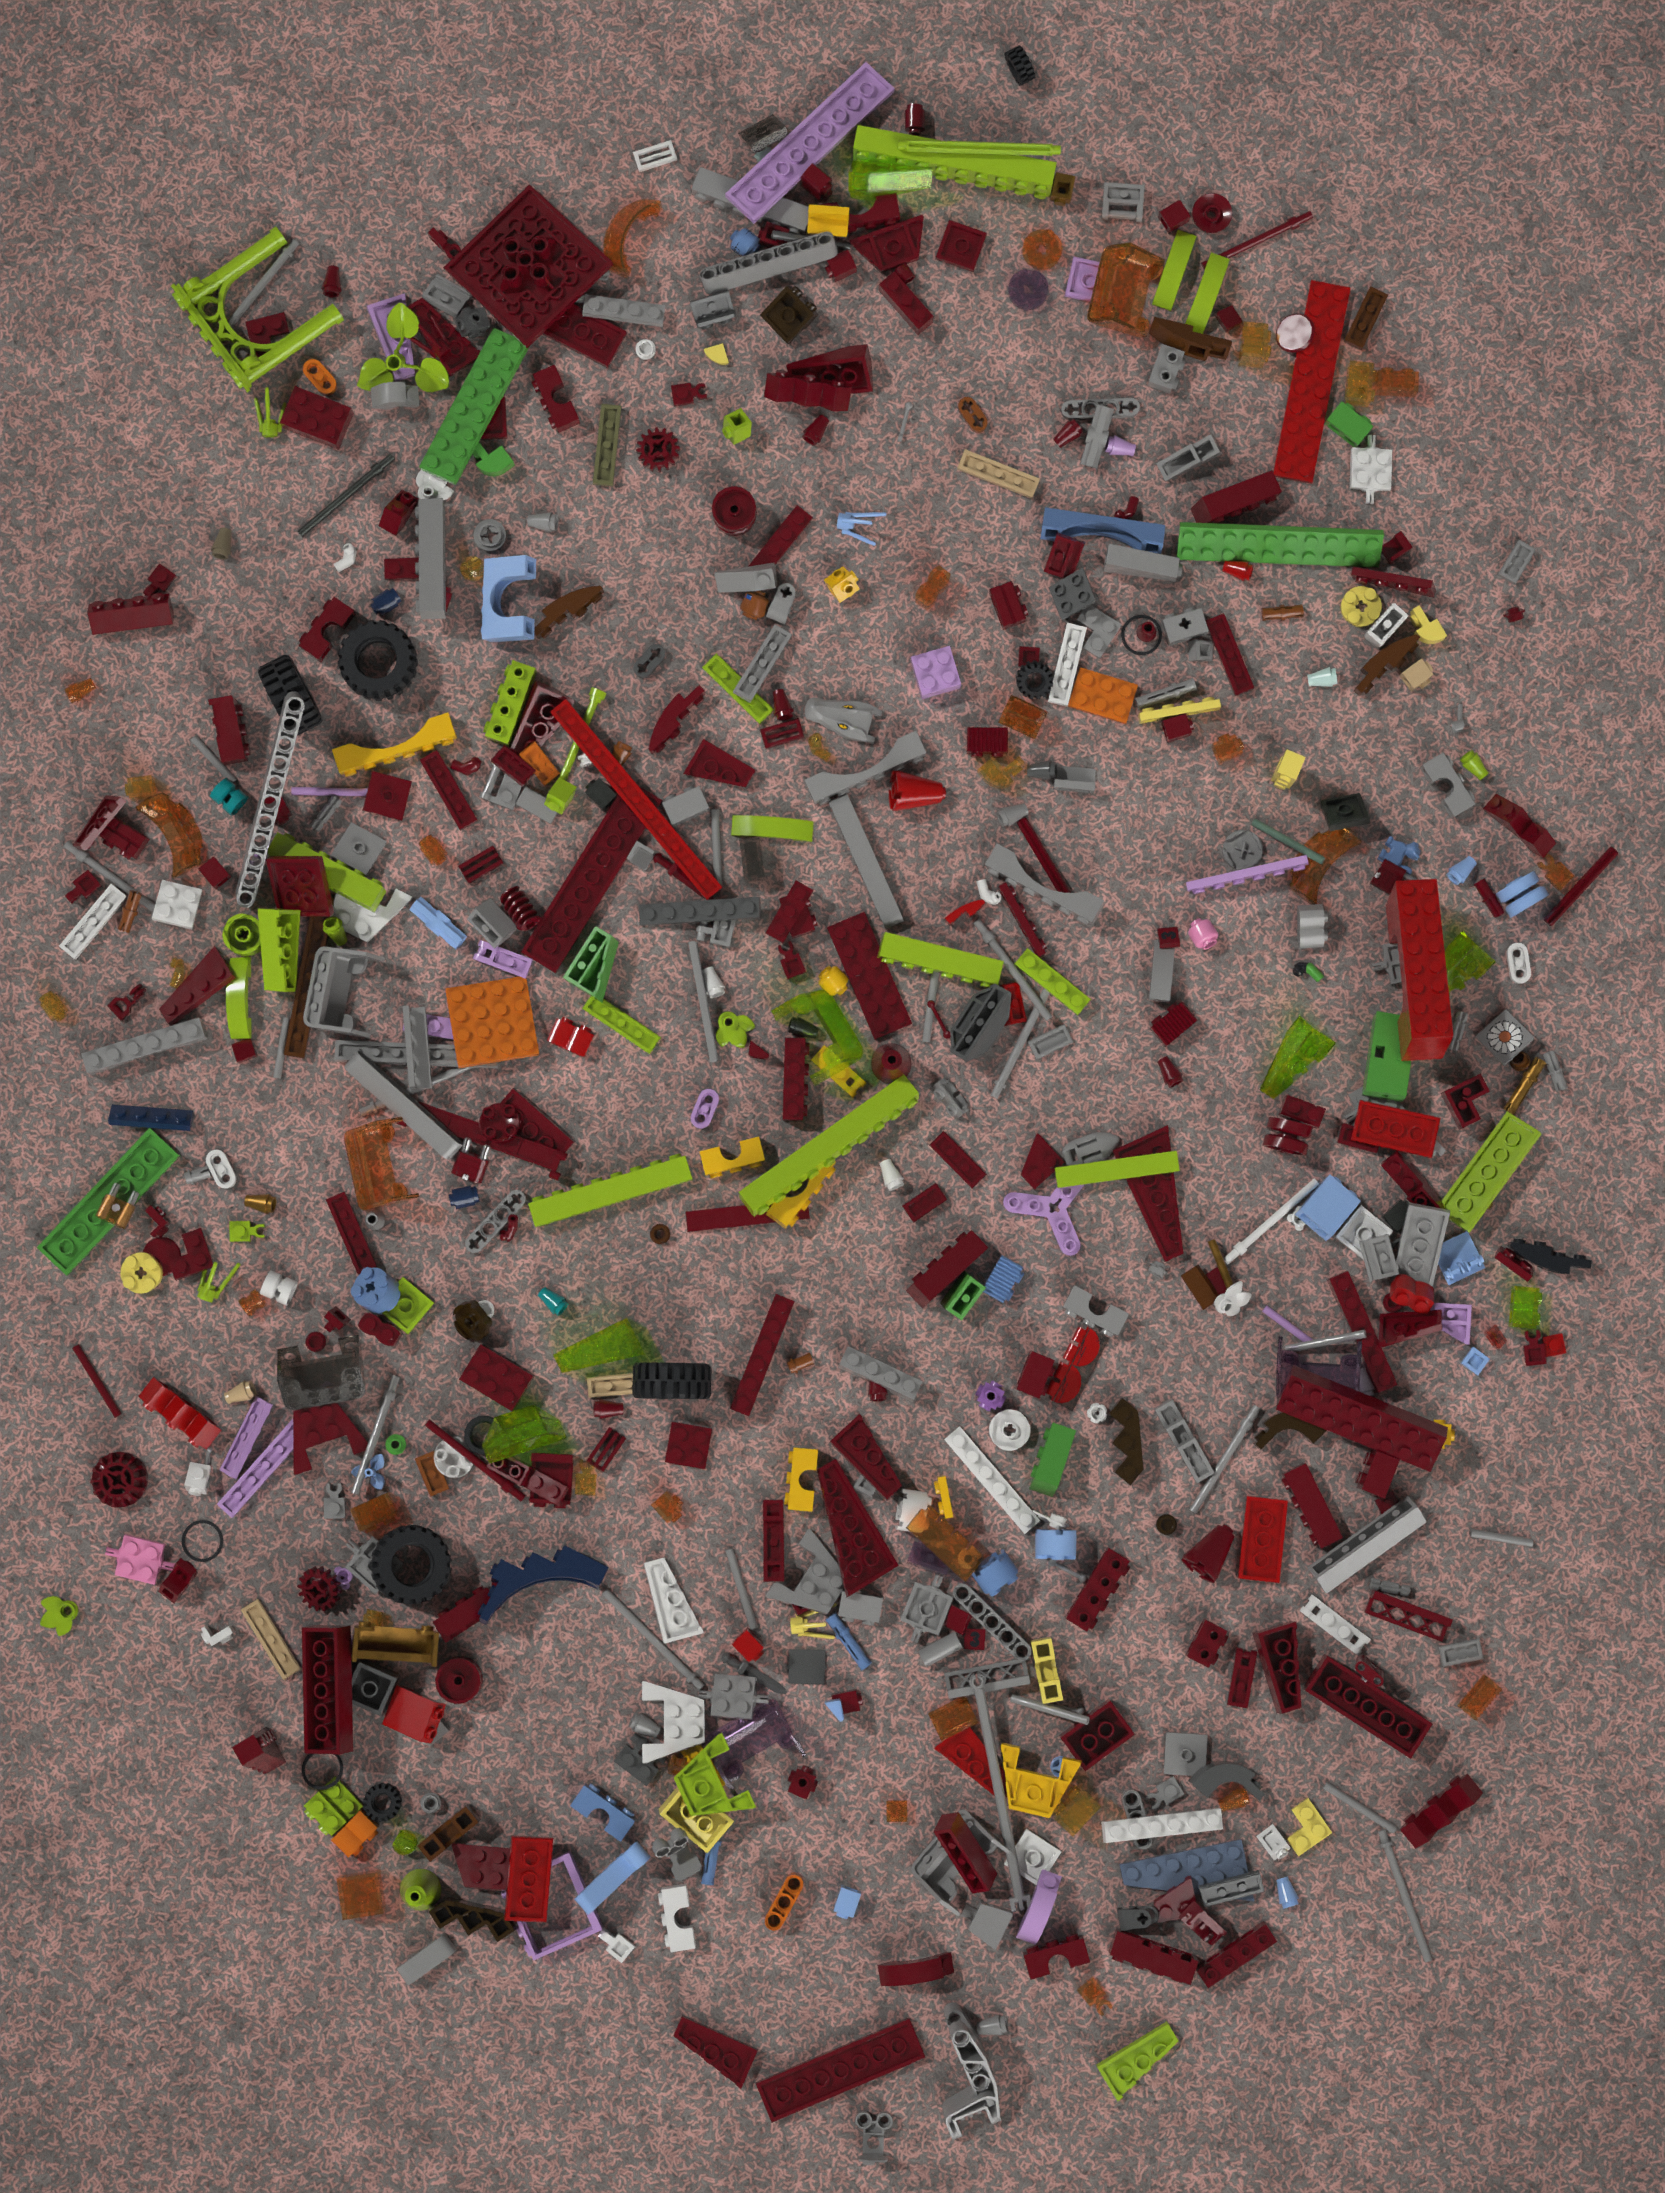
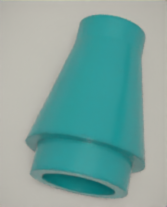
M546 1287L538 1293V1297L552 1314L561 1315L569 1304L566 1302V1298Z

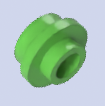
M399 1434L389 1436L385 1443L387 1451L393 1455L401 1454L406 1448L404 1437ZM395 1440L399 1442L397 1449L392 1447V1442Z

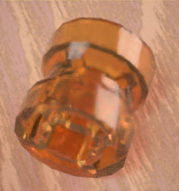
M257 1289L252 1290L249 1296L238 1300L242 1309L249 1317L254 1315L257 1309L267 1306L265 1300L260 1298L261 1294Z

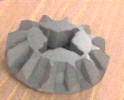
M486 519L476 526L474 541L484 551L494 552L501 548L506 541V531L500 522ZM488 528L493 534H497L493 536L492 543L488 538H484L487 535Z

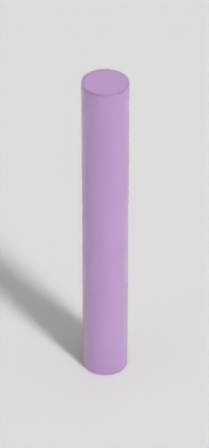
M1266 1305L1262 1312L1302 1342L1313 1340Z

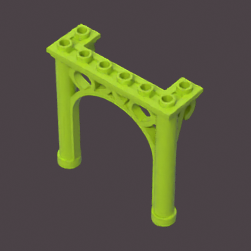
M276 226L269 230V234L202 280L199 277H193L183 285V288L179 283L176 286L175 284L171 285L174 290L172 296L182 311L187 310L189 312L188 319L194 327L197 325L200 327L201 331L199 334L203 340L211 342L213 346L210 349L217 358L221 356L224 360L221 364L225 370L231 375L239 389L243 387L247 393L251 391L249 389L252 387L251 383L333 325H338L344 321V318L332 303L283 339L271 344H257L247 341L231 328L227 321L224 307L227 291L236 279L287 244L284 236ZM220 289L218 299L210 296ZM207 303L218 305V311L215 315L207 316L203 308ZM218 321L219 329L216 334L207 322L215 323ZM228 340L234 343L230 350L231 354L223 346L222 341ZM239 348L250 349V356L246 357L243 361H240L236 356ZM256 351L266 352L260 357L256 356Z

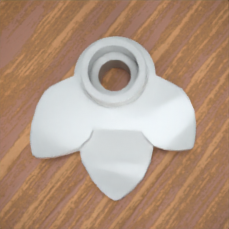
M420 470L416 477V484L419 487V499L443 498L444 501L449 499L454 492L450 487L446 486L447 481ZM430 491L431 494L427 495L424 492Z
M1242 1281L1231 1285L1225 1294H1220L1215 1299L1214 1305L1219 1313L1234 1316L1240 1312V1307L1249 1302L1252 1294L1242 1292Z
M1033 1510L1039 1519L1050 1523L1049 1526L1061 1530V1527L1066 1528L1070 1526L1066 1523L1067 1519L1060 1515L1052 1513L1049 1517Z

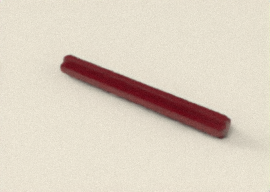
M1024 817L1018 820V827L1058 892L1071 893L1028 819Z
M1613 847L1608 848L1548 913L1544 921L1549 926L1556 923L1618 855L1617 850Z

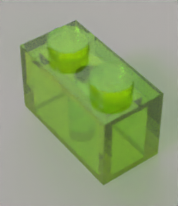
M1512 1286L1508 1327L1536 1329L1537 1325H1540L1541 1314L1538 1313V1305L1542 1303V1293H1539L1540 1288Z

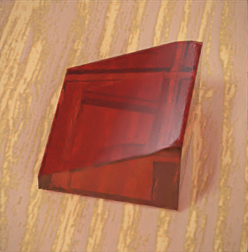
M1496 1324L1484 1331V1335L1494 1349L1501 1348L1507 1342Z

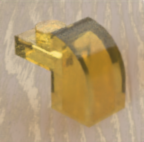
M1018 756L1003 769L995 758L992 757L977 769V773L989 786L997 789L1007 788L1014 783L1010 776L1013 775L1015 777L1023 770L1021 766H1023L1024 761Z

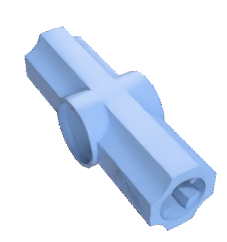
M420 897L412 904L409 910L421 919L425 926L438 937L441 936L450 946L457 950L466 940L467 936L453 925L447 916L433 908L424 898Z

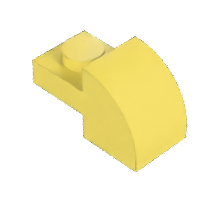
M1420 605L1412 609L1410 620L1414 627H1419L1413 635H1419V641L1426 644H1436L1447 637L1438 619L1429 622Z

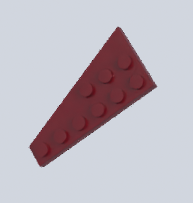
M1168 1125L1113 1150L1115 1159L1170 1152L1171 1144ZM1174 1172L1125 1179L1163 1261L1167 1262L1184 1254Z
M834 1459L817 1469L847 1598L899 1565L837 1459Z

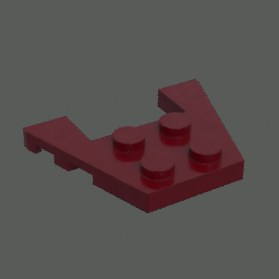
M333 1396L293 1410L294 1475L312 1470L306 1452L307 1448L345 1435L348 1437L353 1455L364 1452L367 1448L368 1441H366Z

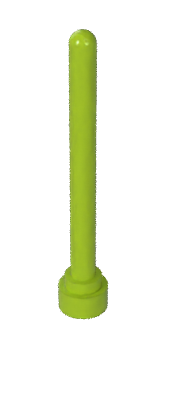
M591 687L589 692V700L591 701L583 718L588 726L597 705L604 701L607 694L594 687ZM575 742L572 744L560 773V778L564 780L568 778L580 749Z

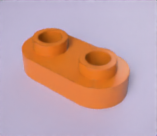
M316 359L306 361L303 365V372L313 386L325 396L335 393L337 382L322 363ZM312 368H317V373L315 374L310 373ZM325 383L331 384L328 389H325L323 386Z

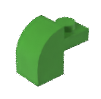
M479 442L472 454L477 461L480 460L475 464L477 469L487 476H500L515 466L514 461L502 445L488 455Z

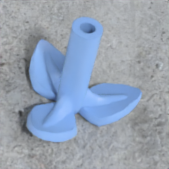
M382 1454L374 1455L370 1461L371 1468L365 1470V1478L371 1476L370 1484L378 1490H382L385 1484L384 1476L376 1473L377 1470L384 1467L385 1461ZM360 1465L352 1469L351 1473L353 1476H357Z

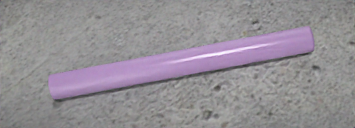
M292 787L291 794L366 796L368 788Z

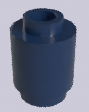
M392 588L390 590L386 589L372 598L373 603L370 606L376 615L380 613L381 616H384L398 607V604L402 601L395 589Z
M469 1185L452 1189V1194H449L450 1204L455 1206L456 1209L474 1206L475 1203L480 1202L476 1186L471 1187Z

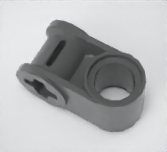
M1153 1905L1129 1906L1128 1909H1123L1122 1907L1117 1909L1121 1931L1146 1928L1156 1923L1159 1919V1912Z

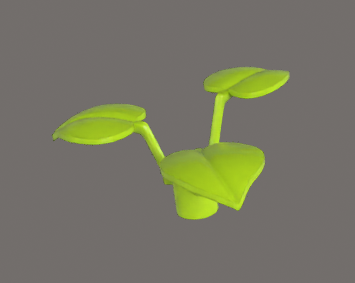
M400 302L393 307L386 323L387 332L390 337H401L399 344L394 350V354L386 358V363L380 358L368 359L361 368L357 383L359 388L371 391V388L379 384L393 382L394 376L389 370L396 371L403 367L419 370L415 375V381L417 386L423 391L436 392L449 387L448 372L439 360L425 358L420 367L418 365L406 364L405 357L399 353L404 337L412 338L419 330L418 317L404 303Z

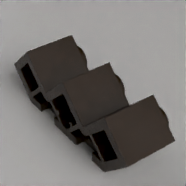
M1120 1398L1108 1414L1120 1423L1123 1428L1110 1443L1125 1454L1126 1457L1113 1472L1131 1486L1144 1470L1139 1414L1133 1406L1123 1398Z
M448 1897L429 1910L439 1929L458 1919L468 1936L487 1925L495 1940L499 1942L516 1930V1925L513 1921L504 1920L505 1909Z

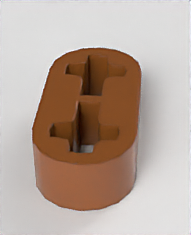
M970 397L962 398L958 403L959 413L973 432H984L988 424L986 416L975 400ZM964 402H966V404H972L970 408L973 412L972 414H970L967 409H962L964 406ZM974 416L979 421L983 420L981 428L979 426H974Z

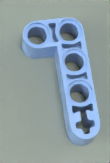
M636 1841L580 1892L574 1900L589 1915L634 1871L644 1865L651 1856Z

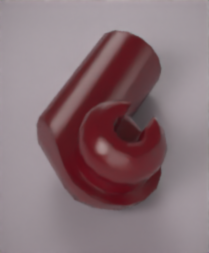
M511 1214L508 1216V1231H500L501 1241L510 1242L513 1240L518 1229L517 1215Z

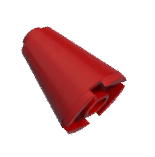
M893 770L889 783L893 784L891 790H889V806L892 811L938 804L946 797V788L943 787L941 782L899 770Z

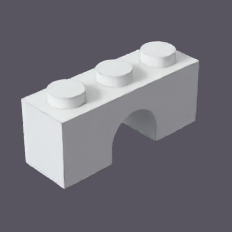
M687 1883L662 1887V1893H658L660 1906L664 1905L665 1913L661 1914L663 1927L667 1926L668 1934L664 1935L666 1947H670L671 1952L695 1949L696 1941L693 1925L682 1926L675 1919L677 1910L689 1907L690 1905Z

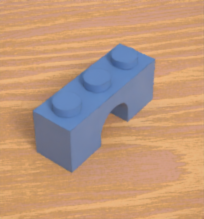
M585 1783L570 1806L586 1818L594 1809H604L609 1815V1823L604 1830L621 1842L636 1821L633 1817L635 1814L626 1807L621 1809L617 1806L618 1802L609 1795L604 1797L599 1793L601 1790L592 1783L587 1785Z

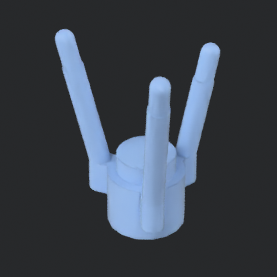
M839 513L837 529H842V534L850 535L875 546L876 542L854 533L850 529H854L855 523L872 525V521L855 519V517L886 516L887 513Z

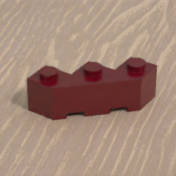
M776 370V373H767L764 397L775 402H794L804 407L820 406L833 412L848 411L852 387L845 385L844 381L838 379L830 381L818 379L813 375L800 376L788 374L784 370Z
M1468 1773L1462 1777H1454L1449 1782L1450 1785L1438 1795H1432L1426 1801L1427 1804L1415 1814H1409L1403 1820L1405 1823L1400 1830L1415 1849L1429 1842L1439 1829L1452 1823L1461 1811L1474 1805L1481 1797L1483 1792Z

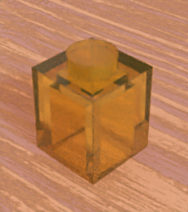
M152 775L127 778L128 784H125V793L132 801L157 798L155 778Z

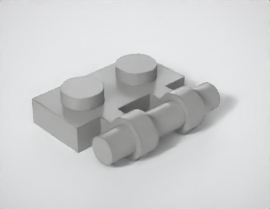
M736 920L714 921L713 928L707 927L708 922H700L696 928V932H698L696 940L704 942L705 934L711 935L710 943L730 947Z

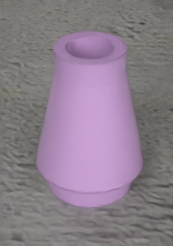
M1115 435L1113 437L1108 436L1105 445V452H1108L1109 455L1133 456L1136 449V444H1132Z

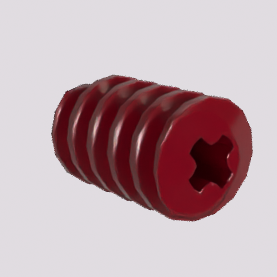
M514 886L501 895L500 902L504 905L505 910L508 911V915L512 918L518 930H529L539 924L541 917L536 916L537 911L533 909L531 903H528L529 898L524 897L526 893L519 891V886Z

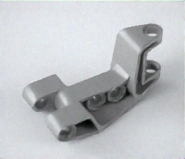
M952 2002L944 2007V2017L949 2028L952 2043L970 2082L969 2087L948 2098L942 2105L946 2126L952 2139L955 2140L963 2137L957 2120L961 2119L963 2121L966 2116L971 2118L974 2113L981 2114V2110L985 2109L991 2124L1002 2120L1000 2117L995 2076L979 2034L961 2006ZM954 2013H957V2014H958V2015H957L956 2017H954V2018H951V2017H950V2016H951L952 2014H954ZM978 2076H983L980 2080H974Z

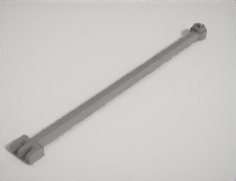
M977 1672V1677L982 1681L981 1684H974V1679H976L975 1673L970 1676L969 1683L975 1693L1003 1842L1012 1852L1010 1856L1006 1853L1014 1896L1009 1897L1012 1912H1016L1014 1903H1019L1020 1911L1024 1910L1023 1902L1027 1901L1028 1908L1031 1899L1030 1894H1024L984 1690L986 1680L982 1673Z

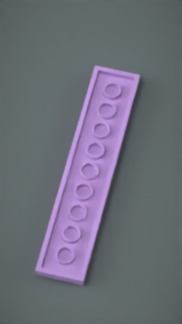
M865 62L726 192L725 198L755 224L801 180L802 174L812 163L817 165L857 128V125H860L894 93L895 88Z

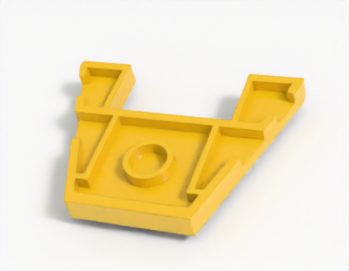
M1002 1743L1001 1752L1003 1754L1009 1809L1050 1818L1082 1761L1063 1756L1059 1777L1017 1768L1021 1746Z

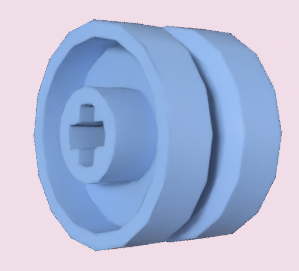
M1535 870L1525 876L1518 877L1496 893L1501 903H1505L1512 898L1515 900L1505 908L1510 918L1549 895L1545 886H1539L1534 890L1530 889L1540 880Z

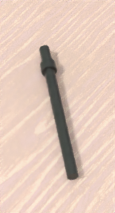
M389 454L379 463L376 462L372 465L370 471L301 527L298 533L304 537L376 475L380 476L395 458Z

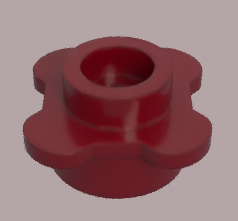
M1519 606L1507 609L1508 613L1503 614V616L1508 619L1509 623L1524 618L1523 612H1525V609H1519Z

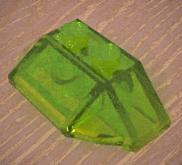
M531 1405L494 1417L483 1441L482 1448L490 1464L564 1440L567 1436L559 1419L535 1405Z

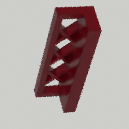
M1373 1589L1364 1611L1366 1614L1443 1642L1447 1628L1451 1627L1453 1621L1451 1618ZM1374 1599L1381 1601L1385 1610L1379 1613L1370 1611ZM1386 1603L1392 1605V1607L1387 1608ZM1396 1607L1400 1608L1405 1617L1394 1620L1389 1611ZM1405 1611L1411 1612L1412 1614L1407 1616ZM1387 1612V1614H1388L1389 1617H1386V1616L1381 1615V1614ZM1419 1615L1424 1624L1417 1628L1413 1627L1409 1618ZM1425 1618H1427V1619H1429V1620H1432V1621H1430V1622L1427 1623L1426 1620H1425ZM1407 1620L1408 1624L1402 1623L1401 1621ZM1434 1622L1443 1624L1440 1635L1432 1634L1428 1625ZM1426 1627L1428 1632L1421 1630V1628Z

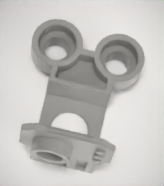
M676 1828L670 1833V1840L666 1841L663 1838L655 1840L652 1843V1850L658 1858L670 1856L673 1863L671 1870L675 1879L683 1881L699 1872L702 1865L697 1855L691 1854L686 1844L689 1838L685 1830Z
M882 2111L877 2115L876 2119H872L869 2112H858L855 2117V2123L860 2129H863V2155L858 2156V2161L863 2162V2165H875V2162H888V2157L883 2156L884 2130L892 2126V2115L887 2111ZM865 2115L868 2120L861 2122L860 2117ZM881 2117H888V2122L882 2123ZM874 2136L879 2139L880 2143L876 2149L868 2147L867 2140L870 2137Z

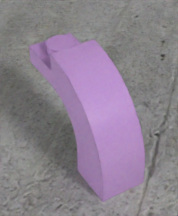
M1044 1869L1041 1870L1033 1897L1021 1920L1016 1938L1036 1945L1050 1916L1062 1876Z

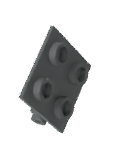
M1083 567L1049 587L1061 620L1071 618L1073 614L1080 613L1081 609L1085 610L1086 606L1092 603L1095 604L1096 600L1099 599L1097 593H1093Z

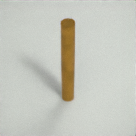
M1213 1239L1208 1241V1245L1224 1284L1228 1289L1233 1285V1281L1217 1242Z

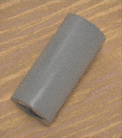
M952 1632L918 1652L925 1666L929 1667L963 1647L955 1632Z

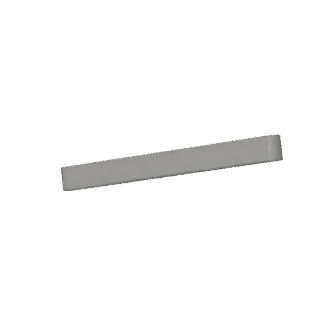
M289 692L284 698L236 888L237 903L244 908L251 907L255 902L304 710V701L298 692ZM293 699L300 701L296 707H291L289 702ZM287 719L295 721L292 726H285L284 722ZM283 738L290 740L286 746L280 745L279 741ZM277 758H283L285 760V762L282 765H276L274 763V761ZM273 777L280 779L279 783L275 785L270 784L269 781ZM267 797L275 798V801L271 804L264 802ZM263 816H268L270 818V820L267 823H262L259 821L260 818ZM258 835L265 837L262 842H256L254 839ZM257 854L260 856V859L258 861H251L250 857ZM247 874H254L255 878L253 880H246L245 876ZM242 893H249L250 897L242 899L240 895Z

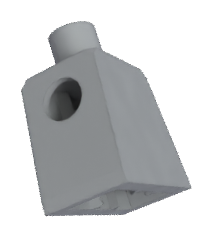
M980 1901L977 1909L965 1904L961 1916L971 1920L968 1925L970 1932L996 1950L1013 1916V1912L1009 1909Z

